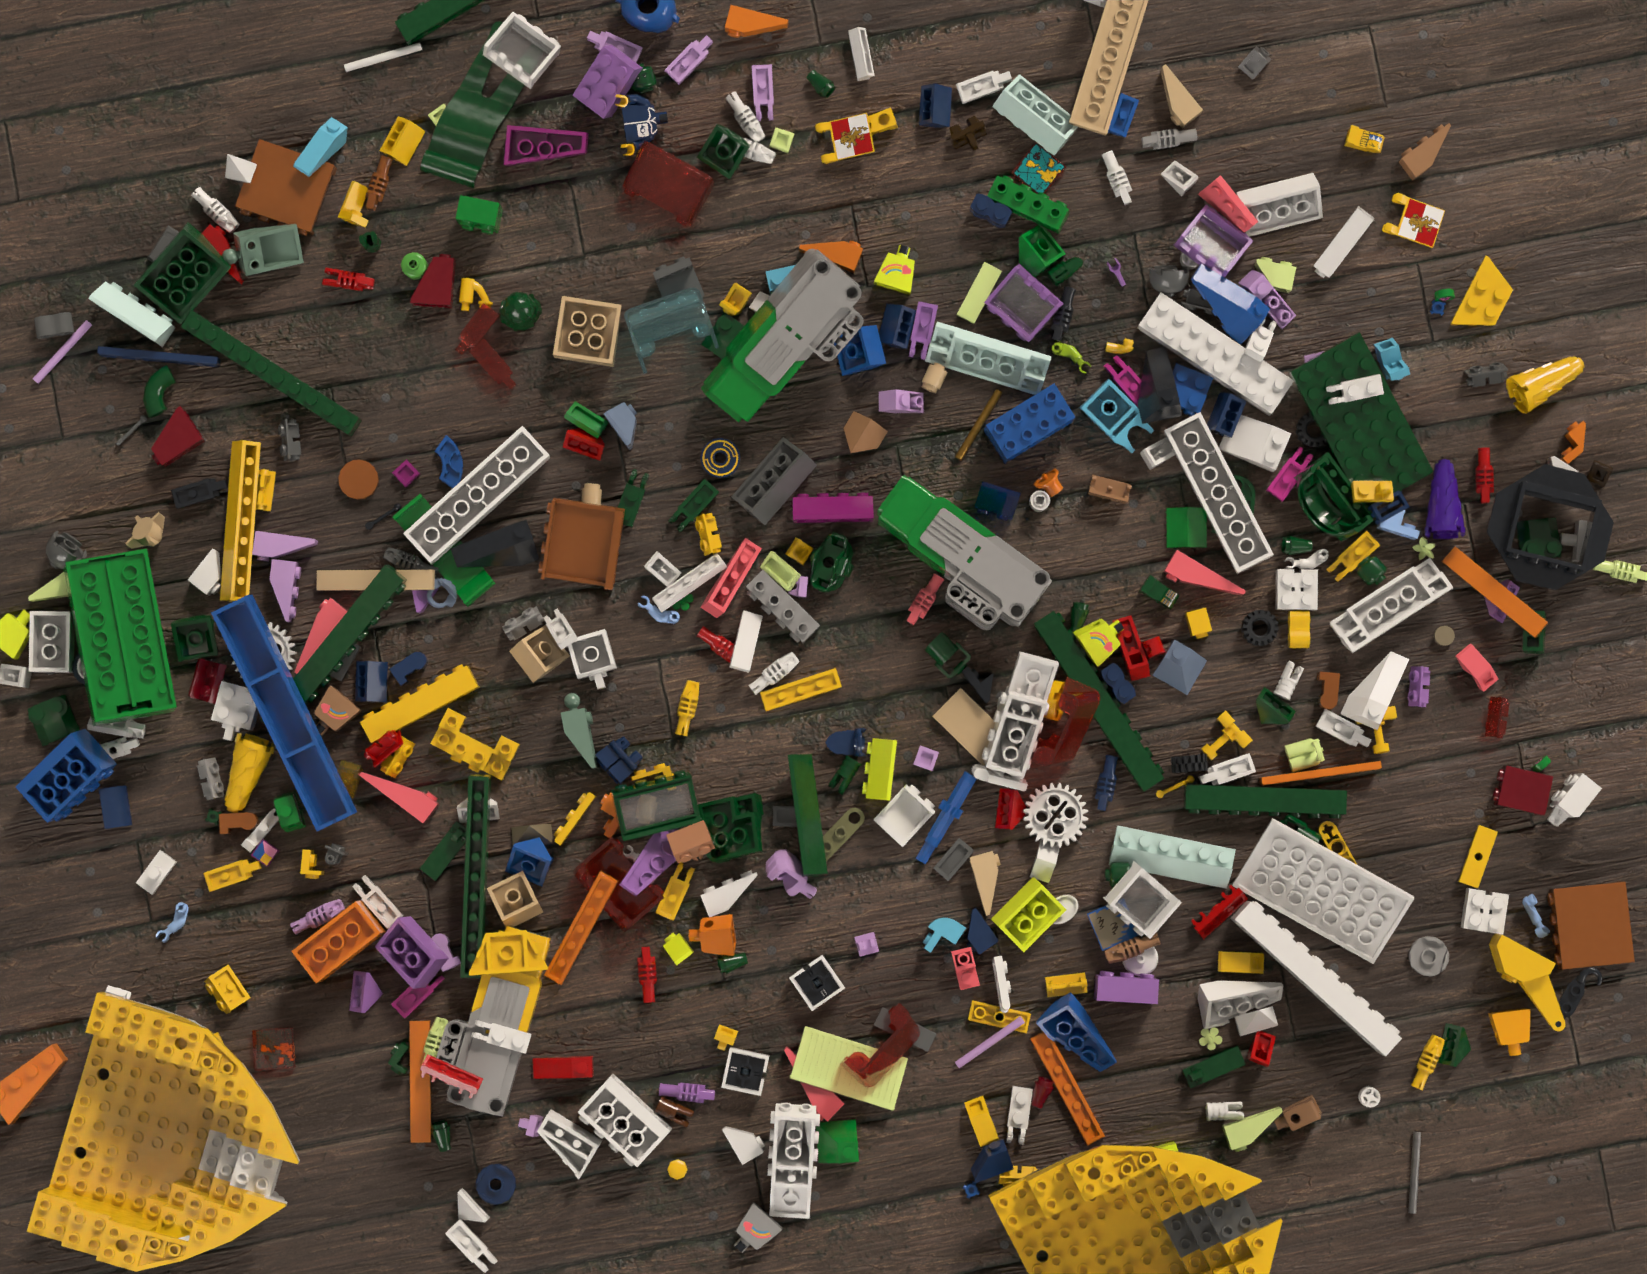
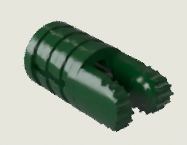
M374 231L366 232L359 236V241L366 251L374 253L380 249L381 240ZM370 238L373 241V246L367 244Z
M1071 257V259L1065 262H1060V264H1057L1046 273L1051 282L1057 287L1060 283L1072 277L1073 273L1082 267L1083 260L1079 257Z
M846 755L845 760H843L828 786L835 788L842 776L845 777L838 789V792L843 795L862 764Z

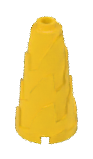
M1567 357L1536 369L1532 368L1517 375H1512L1506 380L1510 399L1515 397L1517 400L1513 403L1520 412L1527 414L1581 374L1585 367L1584 362L1579 357Z
M237 733L234 741L236 743L233 751V761L224 800L226 801L225 806H227V810L233 813H238L239 810L242 811L246 807L250 795L276 747L274 743L269 747L268 740L247 733L244 738H241L242 733Z

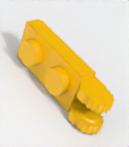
M1365 531L1326 570L1330 573L1342 563L1346 569L1336 576L1335 580L1339 582L1347 573L1352 572L1363 559L1374 552L1380 544L1368 531Z
M681 862L678 864L674 875L671 876L655 912L674 921L695 871V868L691 867L687 872L685 881L677 879L683 869V863Z

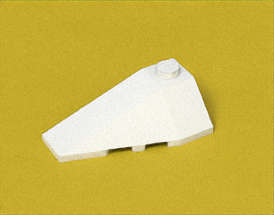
M1390 652L1348 696L1341 715L1378 730L1409 659Z
M1214 981L1200 984L1198 1003L1204 1029L1223 1026L1230 1023L1229 1019L1235 1016L1246 1014L1247 1011L1253 1008L1261 1009L1281 1000L1283 984L1246 981Z

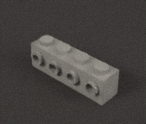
M764 570L746 586L748 589L746 593L754 601L758 599L763 604L761 608L768 615L774 614L777 617L775 622L782 629L787 627L791 631L789 635L797 643L799 641L804 643L820 627Z

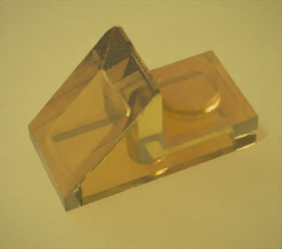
M342 760L338 773L350 797L354 798L361 778L359 774L363 772V769L360 765Z

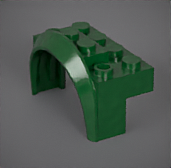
M1329 452L1319 457L1294 477L1297 481L1299 502L1304 513L1323 532L1338 537L1342 542L1359 533L1373 521L1374 517L1371 515L1373 512L1368 510V505L1365 502H1353L1351 482ZM1322 487H1324V489H1325L1326 492L1329 494V496L1332 498V500L1335 502V504H1336L1337 507L1340 509V511L1337 510V509L1333 506V504L1329 501V499L1326 497V495H1325V493H1324ZM1341 517V519L1337 523L1331 525L1334 521Z

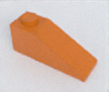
M730 5L725 32L734 38L788 28V19Z
M850 240L849 243L840 241L800 245L799 252L805 254L809 249L819 250L839 268L855 273L863 253V248L860 247L859 243Z

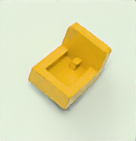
M734 283L725 299L719 305L726 314L731 316L738 315L742 312L752 293L739 284Z

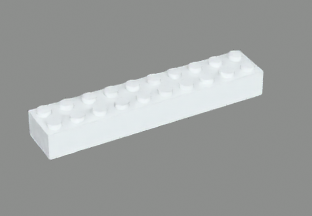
M1246 901L1230 919L1375 1051L1383 1056H1387L1402 1039L1398 1035L1400 1031L1392 1024L1384 1023L1383 1020L1385 1018L1378 1011L1370 1010L1368 1008L1370 1004L1362 997H1356L1353 994L1355 990L1347 983H1340L1338 981L1340 977L1333 970H1326L1323 967L1325 963L1317 956L1309 955V949L1302 942L1296 943L1293 940L1295 936L1286 928L1281 929L1278 926V920L1272 915L1266 916L1262 912L1264 908L1258 902Z

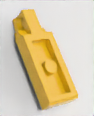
M246 859L204 872L203 874L209 892L247 880L253 877V871L262 868L259 861L249 864Z

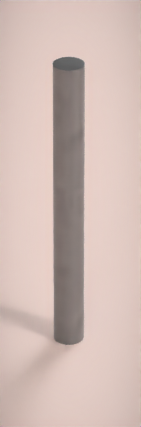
M1413 1132L1408 1213L1413 1214L1417 1212L1421 1132Z

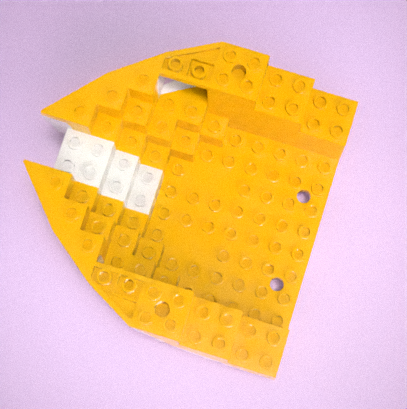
M98 992L85 1031L86 1033L93 1034V1039L49 1187L38 1192L27 1232L61 1241V1246L95 1255L97 1256V1261L137 1272L180 1262L228 1243L286 1207L287 1201H284L285 1199L274 1191L283 1160L299 1164L300 1159L273 1104L245 1065L208 1028L194 1020L184 1018L161 1008L105 992ZM102 1068L107 1069L109 1072V1077L106 1080H102L99 1077V1071ZM78 1147H83L86 1150L84 1158L77 1157L76 1149Z

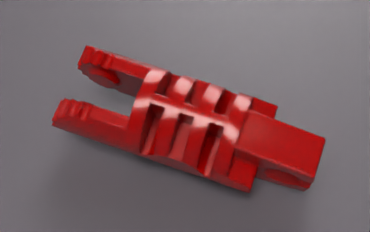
M325 267V273L338 276V280L323 279L322 285L356 291L374 289V279L365 277L363 273Z

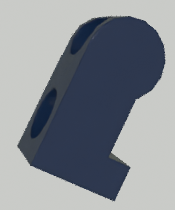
M414 652L389 670L400 686H404L409 682L406 677L416 670L424 669L428 664V659L425 654Z

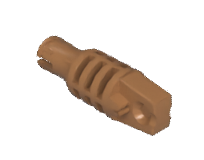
M1157 933L1151 939L1147 936L1141 939L1135 937L1105 951V957L1109 964L1121 962L1144 953V950L1161 943Z

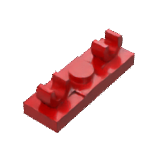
M1230 885L1229 888L1232 894L1225 895L1222 892L1221 895L1224 901L1214 905L1208 916L1200 912L1201 922H1196L1194 919L1191 920L1195 930L1203 940L1248 900L1240 888L1235 889V887Z
M428 1054L420 1068L422 1078L427 1073L432 1075L431 1082L438 1078L448 1085L459 1087V1094H462L463 1090L469 1091L470 1099L474 1094H477L483 1078Z

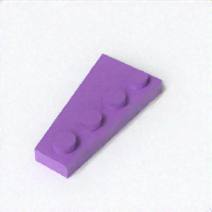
M676 828L653 834L619 886L637 896L672 865L676 859L666 835L679 829Z

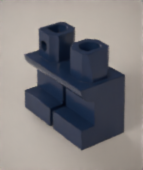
M624 736L617 741L613 740L594 756V759L605 771L610 768L607 774L618 786L637 769V765L643 759L637 751H634L629 757L624 750L630 746V743Z

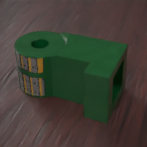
M1151 575L1147 577L1139 590L1145 596L1170 610L1179 598L1176 592L1157 581Z

